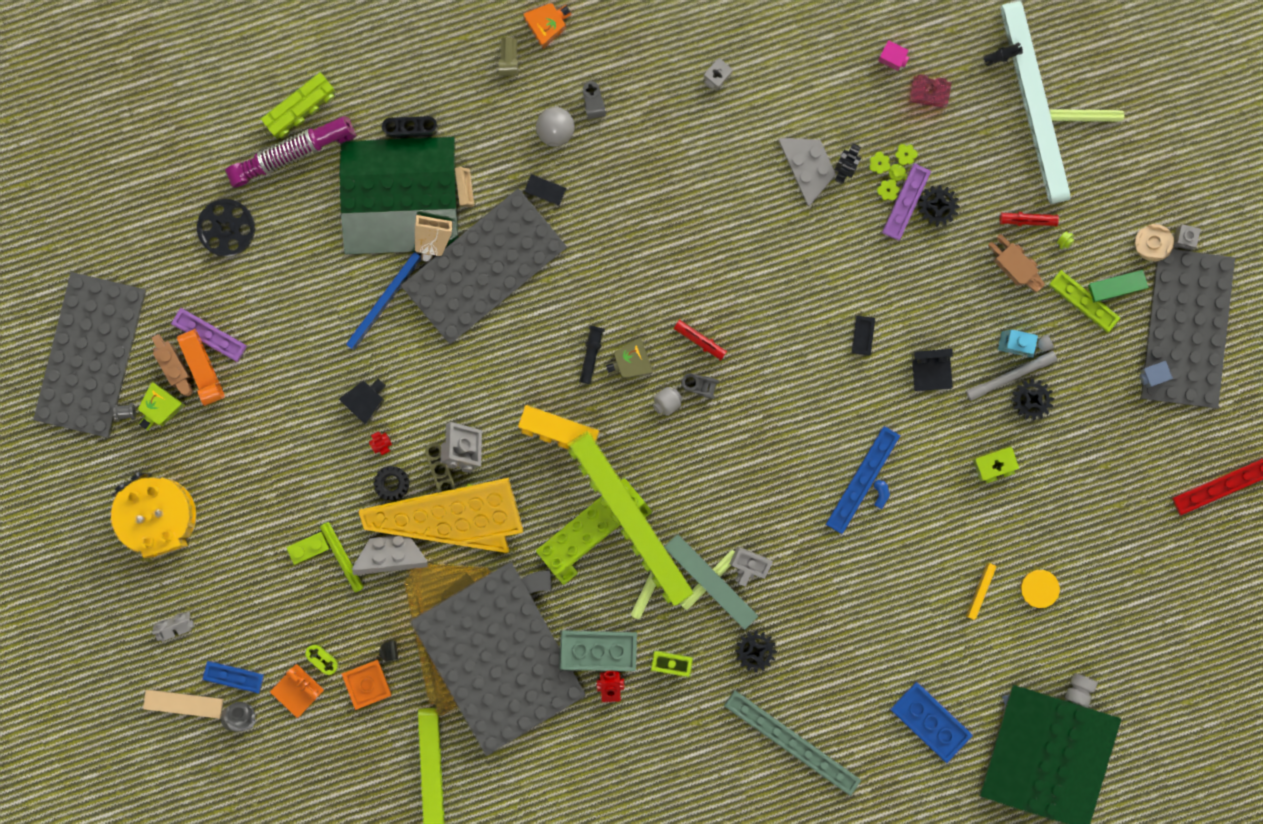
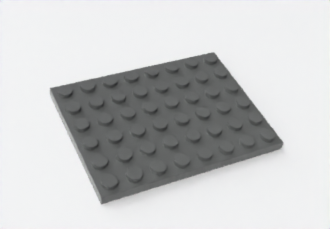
M512 562L506 563L409 620L486 756L586 696L573 671L559 669L560 648Z

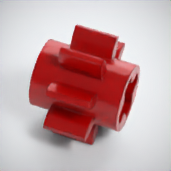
M378 431L371 435L372 440L369 441V444L375 454L380 452L381 455L390 452L388 447L392 445V442L386 432L381 434Z

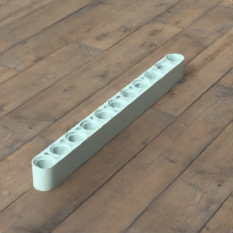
M1021 1L1001 5V14L1009 46L1019 42L1021 45L1018 47L1022 46L1023 54L1012 58L1047 197L1050 204L1070 200V191Z

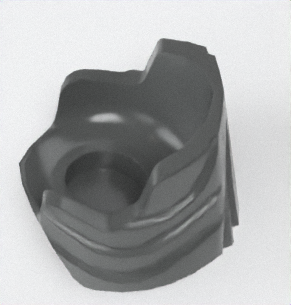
M235 702L226 707L221 713V724L223 727L234 732L249 730L256 721L253 707L243 702Z

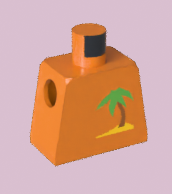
M549 3L523 15L528 26L544 49L566 30L563 20L572 14L566 5L556 10L554 5Z

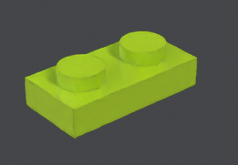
M322 532L286 547L294 565L330 550Z

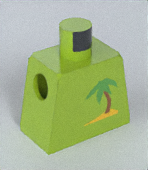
M152 382L138 408L145 415L139 425L146 430H149L154 422L164 426L185 404L157 383Z

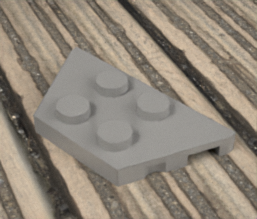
M778 139L808 207L835 177V171L821 140Z
M396 535L370 538L354 564L352 571L353 575L424 568L428 567L426 558L411 537Z

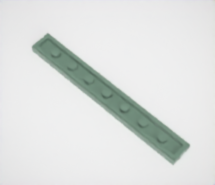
M734 690L724 704V707L851 796L862 781L736 690Z

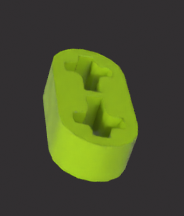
M311 645L307 648L306 658L321 672L330 675L338 670L337 660L321 646ZM318 649V655L322 658H311L312 653L310 650ZM325 660L328 663L332 661L334 669L326 670V664L322 661Z

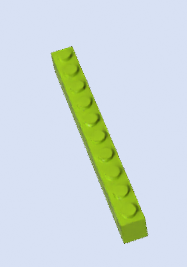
M586 431L569 442V454L573 460L578 459L581 464L578 467L583 475L588 474L591 481L589 484L594 492L599 491L602 497L599 499L605 508L609 506L613 512L610 514L615 524L620 523L623 529L620 531L626 540L630 538L633 545L631 548L636 556L641 555L644 561L641 564L647 572L651 570L654 575L651 579L657 588L661 586L664 590L662 596L668 604L671 602L676 606L694 593L590 433Z

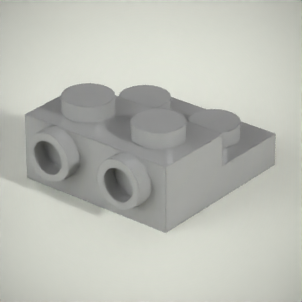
M453 422L447 423L446 442L441 444V462L445 463L447 468L461 467L463 472H473L474 469L481 467L482 430Z

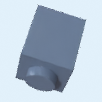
M1166 361L1140 370L1141 374L1139 375L1142 384L1146 385V388L1173 379Z

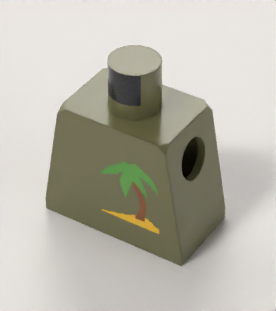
M641 338L613 352L616 361L605 364L609 375L620 371L622 379L653 374Z

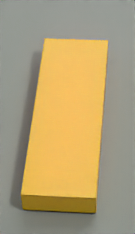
M986 564L966 614L967 618L976 619L995 572V565Z

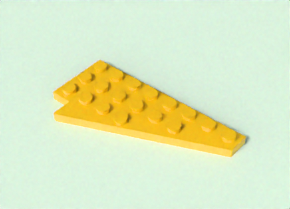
M509 478L359 510L364 530L503 553L509 552L506 536L523 533V526Z

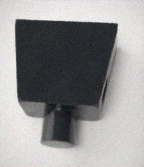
M379 378L371 386L362 381L339 400L368 426L385 401L379 393L386 385Z

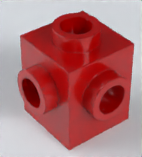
M620 671L600 672V680H597V692H601L602 702L621 701L624 679H620Z

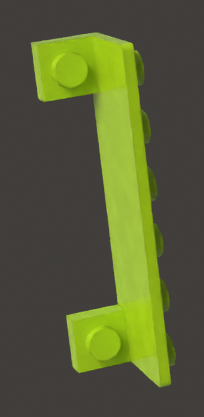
M623 478L621 480L622 484L646 518L652 513V510L629 482ZM600 499L596 500L536 550L541 559L563 585L578 574L572 565L620 526V523L615 524L610 514L613 512L609 506L605 508Z

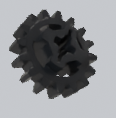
M853 143L849 151L844 149L834 169L838 172L834 181L843 184L846 177L852 178L861 160V157L857 156L861 149L860 146Z
M941 185L937 189L931 186L930 192L926 189L924 190L925 196L921 195L919 197L922 202L918 203L917 206L922 207L918 214H924L922 220L928 219V225L935 222V227H938L941 222L943 226H946V220L951 223L953 221L951 216H957L958 213L954 210L960 208L959 205L955 204L959 199L953 198L955 192L949 193V187L942 190ZM935 194L934 200L927 201L931 195ZM943 196H946L950 202H947ZM937 202H939L940 206H943L940 210H937V206H934ZM927 210H930L933 216H931ZM944 211H950L947 216L942 218Z
M1030 379L1029 384L1025 380L1022 382L1023 387L1020 385L1016 386L1018 392L1014 391L1012 393L1016 398L1012 399L1011 402L1016 403L1013 410L1019 409L1018 416L1024 414L1025 420L1031 416V420L1035 421L1036 416L1042 419V413L1049 414L1047 408H1053L1050 401L1054 400V398L1049 397V394L1053 391L1046 390L1048 384L1042 386L1041 380L1034 383V379ZM1035 387L1037 388V390L1031 392L1029 389L1027 390L1026 388ZM1042 395L1045 397V403L1042 402ZM1021 396L1023 397V405H1021L1020 401ZM1035 396L1036 398H1035L1034 401H1035L1036 403H1032V404H1031V403H1030V400H1031L1030 397ZM1035 408L1038 412L1032 413L1028 412V410Z
M755 630L754 635H751L748 631V637L741 636L742 643H736L740 646L739 649L735 650L736 653L740 654L736 660H742L740 666L747 665V671H750L751 667L754 668L755 673H757L758 668L765 671L764 666L771 667L769 661H775L772 654L777 653V650H773L772 647L776 644L775 642H769L772 638L771 636L764 637L765 632L758 635L757 630ZM754 638L762 639L765 644H757ZM748 641V650L743 652L744 645ZM754 646L761 648L757 657L754 654H749L753 651ZM769 650L768 657L764 661L762 658L764 652ZM746 659H755L757 664H751Z

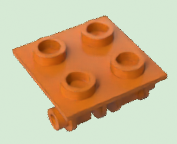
M295 664L270 693L295 717L299 718L324 689L298 664Z

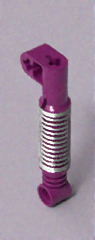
M342 116L314 130L310 128L305 130V132L303 131L302 134L298 133V136L294 135V137H290L286 141L283 140V142H279V144H275L271 148L268 147L267 150L259 151L252 160L249 159L243 163L233 164L227 167L225 172L232 188H237L247 184L254 177L271 174L274 170L277 171L278 168L285 167V164L289 165V162L293 164V161L296 162L297 159L304 158V155L308 157V153L312 155V152L320 151L323 146L331 142L344 143L353 140L357 136L350 119Z

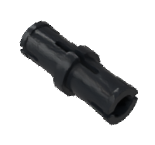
M1017 42L1006 48L1000 47L998 51L984 55L986 66L989 67L1001 61L1006 62L1009 58L1023 54L1022 46L1018 47L1021 44Z

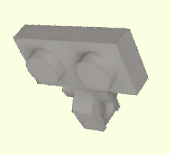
M737 546L729 564L737 568L738 575L735 581L746 587L749 578H753L754 575L765 579L773 561Z

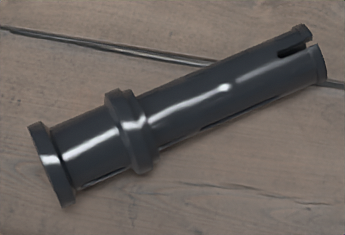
M589 326L588 328L590 332L588 341H585L587 349L579 380L580 383L591 385L598 349L602 348V334L606 330L595 326Z

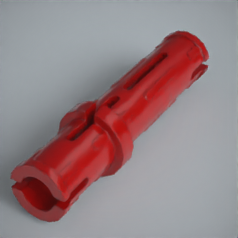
M1021 211L1017 213H1000V224H1015L1017 227L1022 225L1058 227L1059 215L1024 214Z
M681 320L673 328V330H676L703 348L705 353L709 352L720 361L727 353V350L715 344L713 339L709 340Z

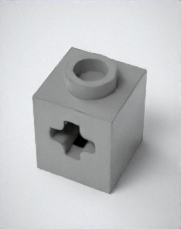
M718 58L704 74V83L710 89L715 88L718 91L733 74V69ZM714 73H715V74L720 73V74H721V75H720V78H719V77H717L716 79L713 78V77H714Z
M1183 224L1178 226L1174 236V247L1193 250L1197 247L1201 229Z

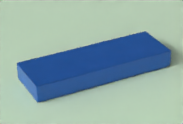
M207 661L203 676L205 681L254 693H260L264 674L212 661Z

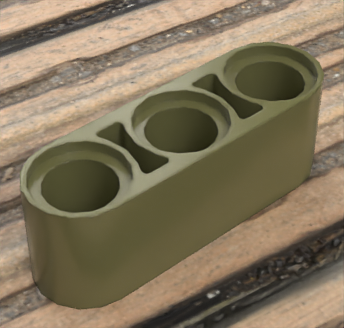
M437 443L429 444L425 449V454L438 492H443L442 486L445 483H450L452 490L456 489L450 468H447L446 464L441 462V446ZM431 448H439L440 453L437 457L430 456ZM444 465L446 472L441 476L437 475V466Z

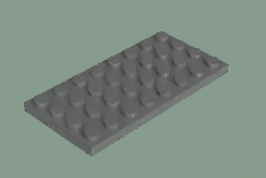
M518 188L445 248L441 256L433 258L404 282L401 287L447 342L451 344L567 248V246Z
M1173 249L1165 259L1156 261L1144 369L1166 361L1173 379L1149 388L1142 384L1140 399L1218 408L1235 257Z
M74 272L70 273L33 420L107 438L110 437L114 421L113 406L118 405L146 294L145 289Z

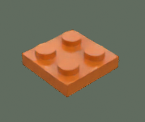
M379 659L342 673L355 710L392 696Z

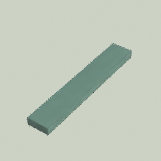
M678 534L664 546L673 558L744 630L758 617Z

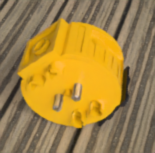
M138 472L130 478L131 481L126 485L122 483L114 489L116 492L112 494L115 499L111 510V521L117 537L128 548L141 552L143 558H153L187 547L186 539L190 537L196 524V507L192 496L185 487L174 480L149 478L152 474Z

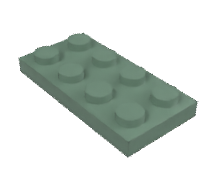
M560 630V670L636 671L637 632Z

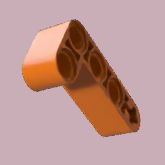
M193 329L178 335L177 340L199 388L197 392L202 404L206 406L225 398L223 389L197 330Z

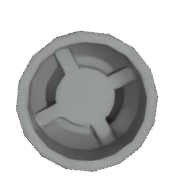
M1074 673L1071 680L1073 688H1068L1064 698L1088 708L1092 699L1089 693L1095 691L1098 682Z

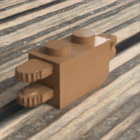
M999 234L997 239L1006 249L1002 252L996 244L990 242L988 247L997 256L993 261L1016 286H1023L1025 284L1035 293L1038 292L1045 283L1037 273L1039 270L1036 268L1038 267L1036 262L1031 258L1028 259L1023 254L1025 253L1018 244H1011L1004 236Z
M160 334L152 337L156 346L153 349V355L170 385L175 388L177 387L181 394L188 397L191 396L193 388L189 380L192 379V376L179 353L169 341L164 342Z

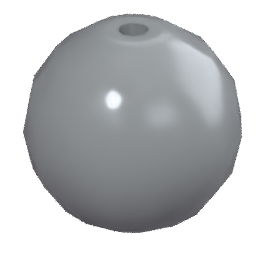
M551 107L544 110L538 116L536 122L538 137L543 143L552 147L566 144L572 138L575 129L574 120L570 113L560 107Z

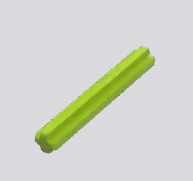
M329 522L322 524L320 529L354 592H359L364 586L358 575H353V565Z

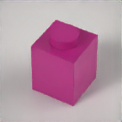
M888 40L878 61L899 71L901 66L905 67L909 59L906 56L909 50Z

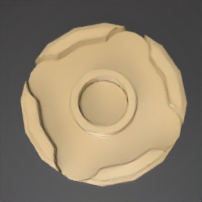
M1151 224L1144 229L1142 228L1135 239L1137 253L1148 261L1165 259L1170 255L1174 246V238L1170 230L1160 224Z

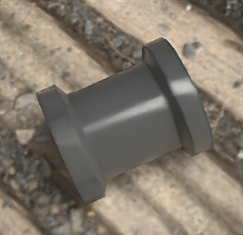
M131 402L129 405H114L113 415L115 421L119 422L120 419L127 418L136 419L135 404Z

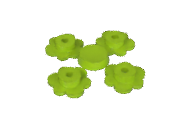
M901 144L898 146V152H896L895 156L899 158V164H894L891 167L888 162L889 157L884 156L882 152H877L875 156L870 158L871 164L869 168L871 171H877L878 174H882L884 171L889 170L891 179L882 181L881 186L877 188V193L882 195L883 200H895L897 197L896 193L899 192V187L896 186L895 181H900L903 178L906 180L908 174H906L905 168L902 165L912 164L918 155L911 144L907 146Z

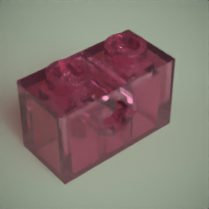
M918 74L911 81L908 102L946 108L949 102L952 82H947L945 78L929 79L927 75ZM928 87H931L932 94H929Z

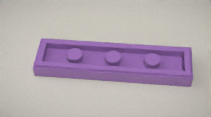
M915 163L912 164L881 233L900 241L929 178L930 170Z
M182 308L179 309L171 323L184 332L196 329L203 343L236 362L240 360L247 348V345Z

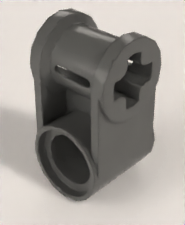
M593 81L585 83L583 86V96L588 120L606 116L599 85ZM589 87H592L593 90H596L594 91V95H590V93L588 92Z
M691 373L686 374L682 378L681 386L685 391L710 399L715 398L714 391L719 380ZM688 377L693 378L695 381V385L692 388L685 385V380Z

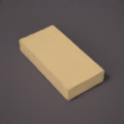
M457 167L455 168L459 204L464 207H473L474 198L470 169Z

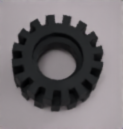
M396 466L384 467L374 477L375 491L385 500L396 501L404 497L408 492L409 478L401 468ZM389 476H395L399 481V486L394 491H389L384 486L385 479Z

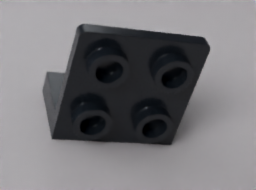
M953 349L914 351L911 353L914 391L953 388L950 359L953 357Z

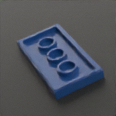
M915 682L890 708L945 763H948L973 736L918 682Z

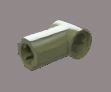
M512 37L501 38V56L498 65L499 76H518L517 39Z

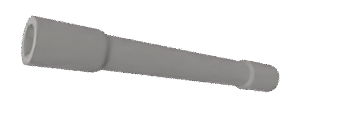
M1053 351L1048 352L1036 360L967 390L966 394L970 401L975 400L989 391L1056 362L1057 357Z

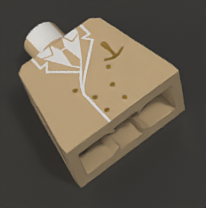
M416 215L415 251L422 253V260L429 262L433 259V255L441 256L452 233V221Z

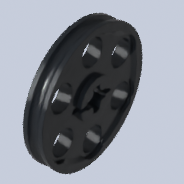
M220 199L207 205L200 213L197 221V234L202 245L211 253L223 257L235 256L243 252L251 244L255 235V222L250 211L240 202L231 199ZM220 205L224 208V212L222 215L217 216L214 214V208ZM235 208L242 209L243 214L241 217H233L232 212ZM205 221L212 222V228L208 231L202 228V224ZM219 221L224 225H227L229 223L230 230L235 234H232L230 231L228 232L226 230L222 232L223 228L217 222ZM248 225L250 232L247 235H242L240 233L241 226ZM212 238L219 239L220 244L217 248L210 247L209 242ZM230 241H238L239 245L236 250L229 249L228 244Z

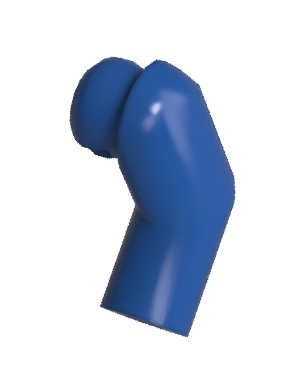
M877 480L874 483V488L878 491L879 497L874 506L882 510L890 496V492L885 481Z

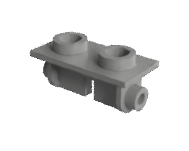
M190 612L185 614L179 613L167 621L165 619L158 621L153 626V635L155 634L157 641L161 640L163 642L175 637L173 631L175 629L178 635L191 631L195 626L193 621H190Z

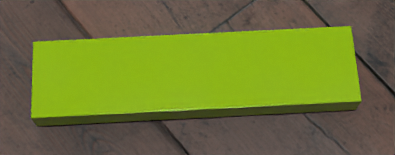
M1062 270L1057 273L1048 285L1107 333L1111 331L1120 319L1117 314L1101 301L1093 303L1091 294Z

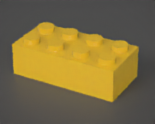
M525 405L518 425L522 434L533 437L534 434L538 435L541 441L550 444L551 441L558 442L557 445L567 450L570 448L568 443L586 431L590 433L595 442L599 436V430Z

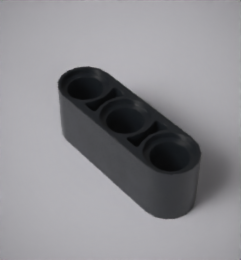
M431 116L391 117L383 121L382 130L389 138L431 137L438 132V124ZM432 122L434 127L432 130H425V124ZM408 123L415 124V128L412 131L405 130V127ZM389 124L396 125V129L393 132L386 130Z

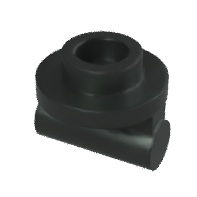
M396 640L381 644L379 655L385 662L398 660Z

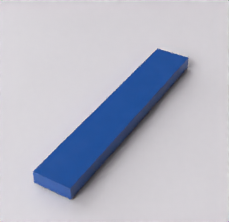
M413 253L348 340L346 345L352 350L356 349L401 288V285L421 261V257L418 254Z
M883 426L825 525L840 534L844 533L901 435Z

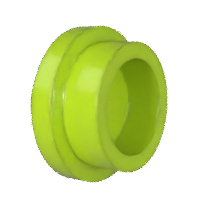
M1067 231L1064 232L1057 241V244L1060 246L1059 248L1062 250L1070 248L1074 242V234H1069Z

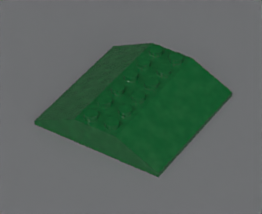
M455 137L360 140L341 143L340 207L345 255L416 252V215L452 221V233L445 248L458 238Z
M1012 684L979 796L1064 824H1091L1122 718Z

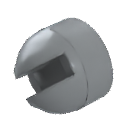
M1047 334L1038 341L1040 350L1049 351L1054 348Z

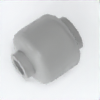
M666 387L654 396L655 404H653V407L658 414L662 413L669 416L681 407L682 397L675 388Z

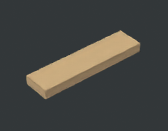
M146 690L143 709L221 718L224 699Z

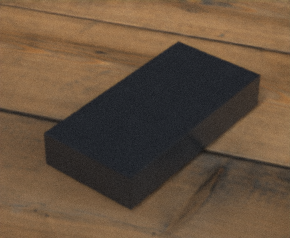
M531 174L524 193L560 206L567 188Z
M856 315L851 354L871 356L875 318Z

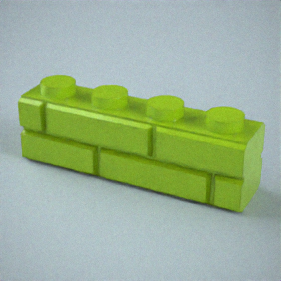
M319 72L262 117L261 120L276 139L279 137L283 139L290 133L289 130L293 126H300L305 121L304 118L307 115H313L318 112L321 104L332 101L336 91L323 74Z

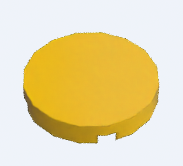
M1034 570L1028 573L1023 578L1020 586L1024 601L1036 608H1046L1052 605L1058 599L1060 593L1058 580L1052 573L1045 570Z

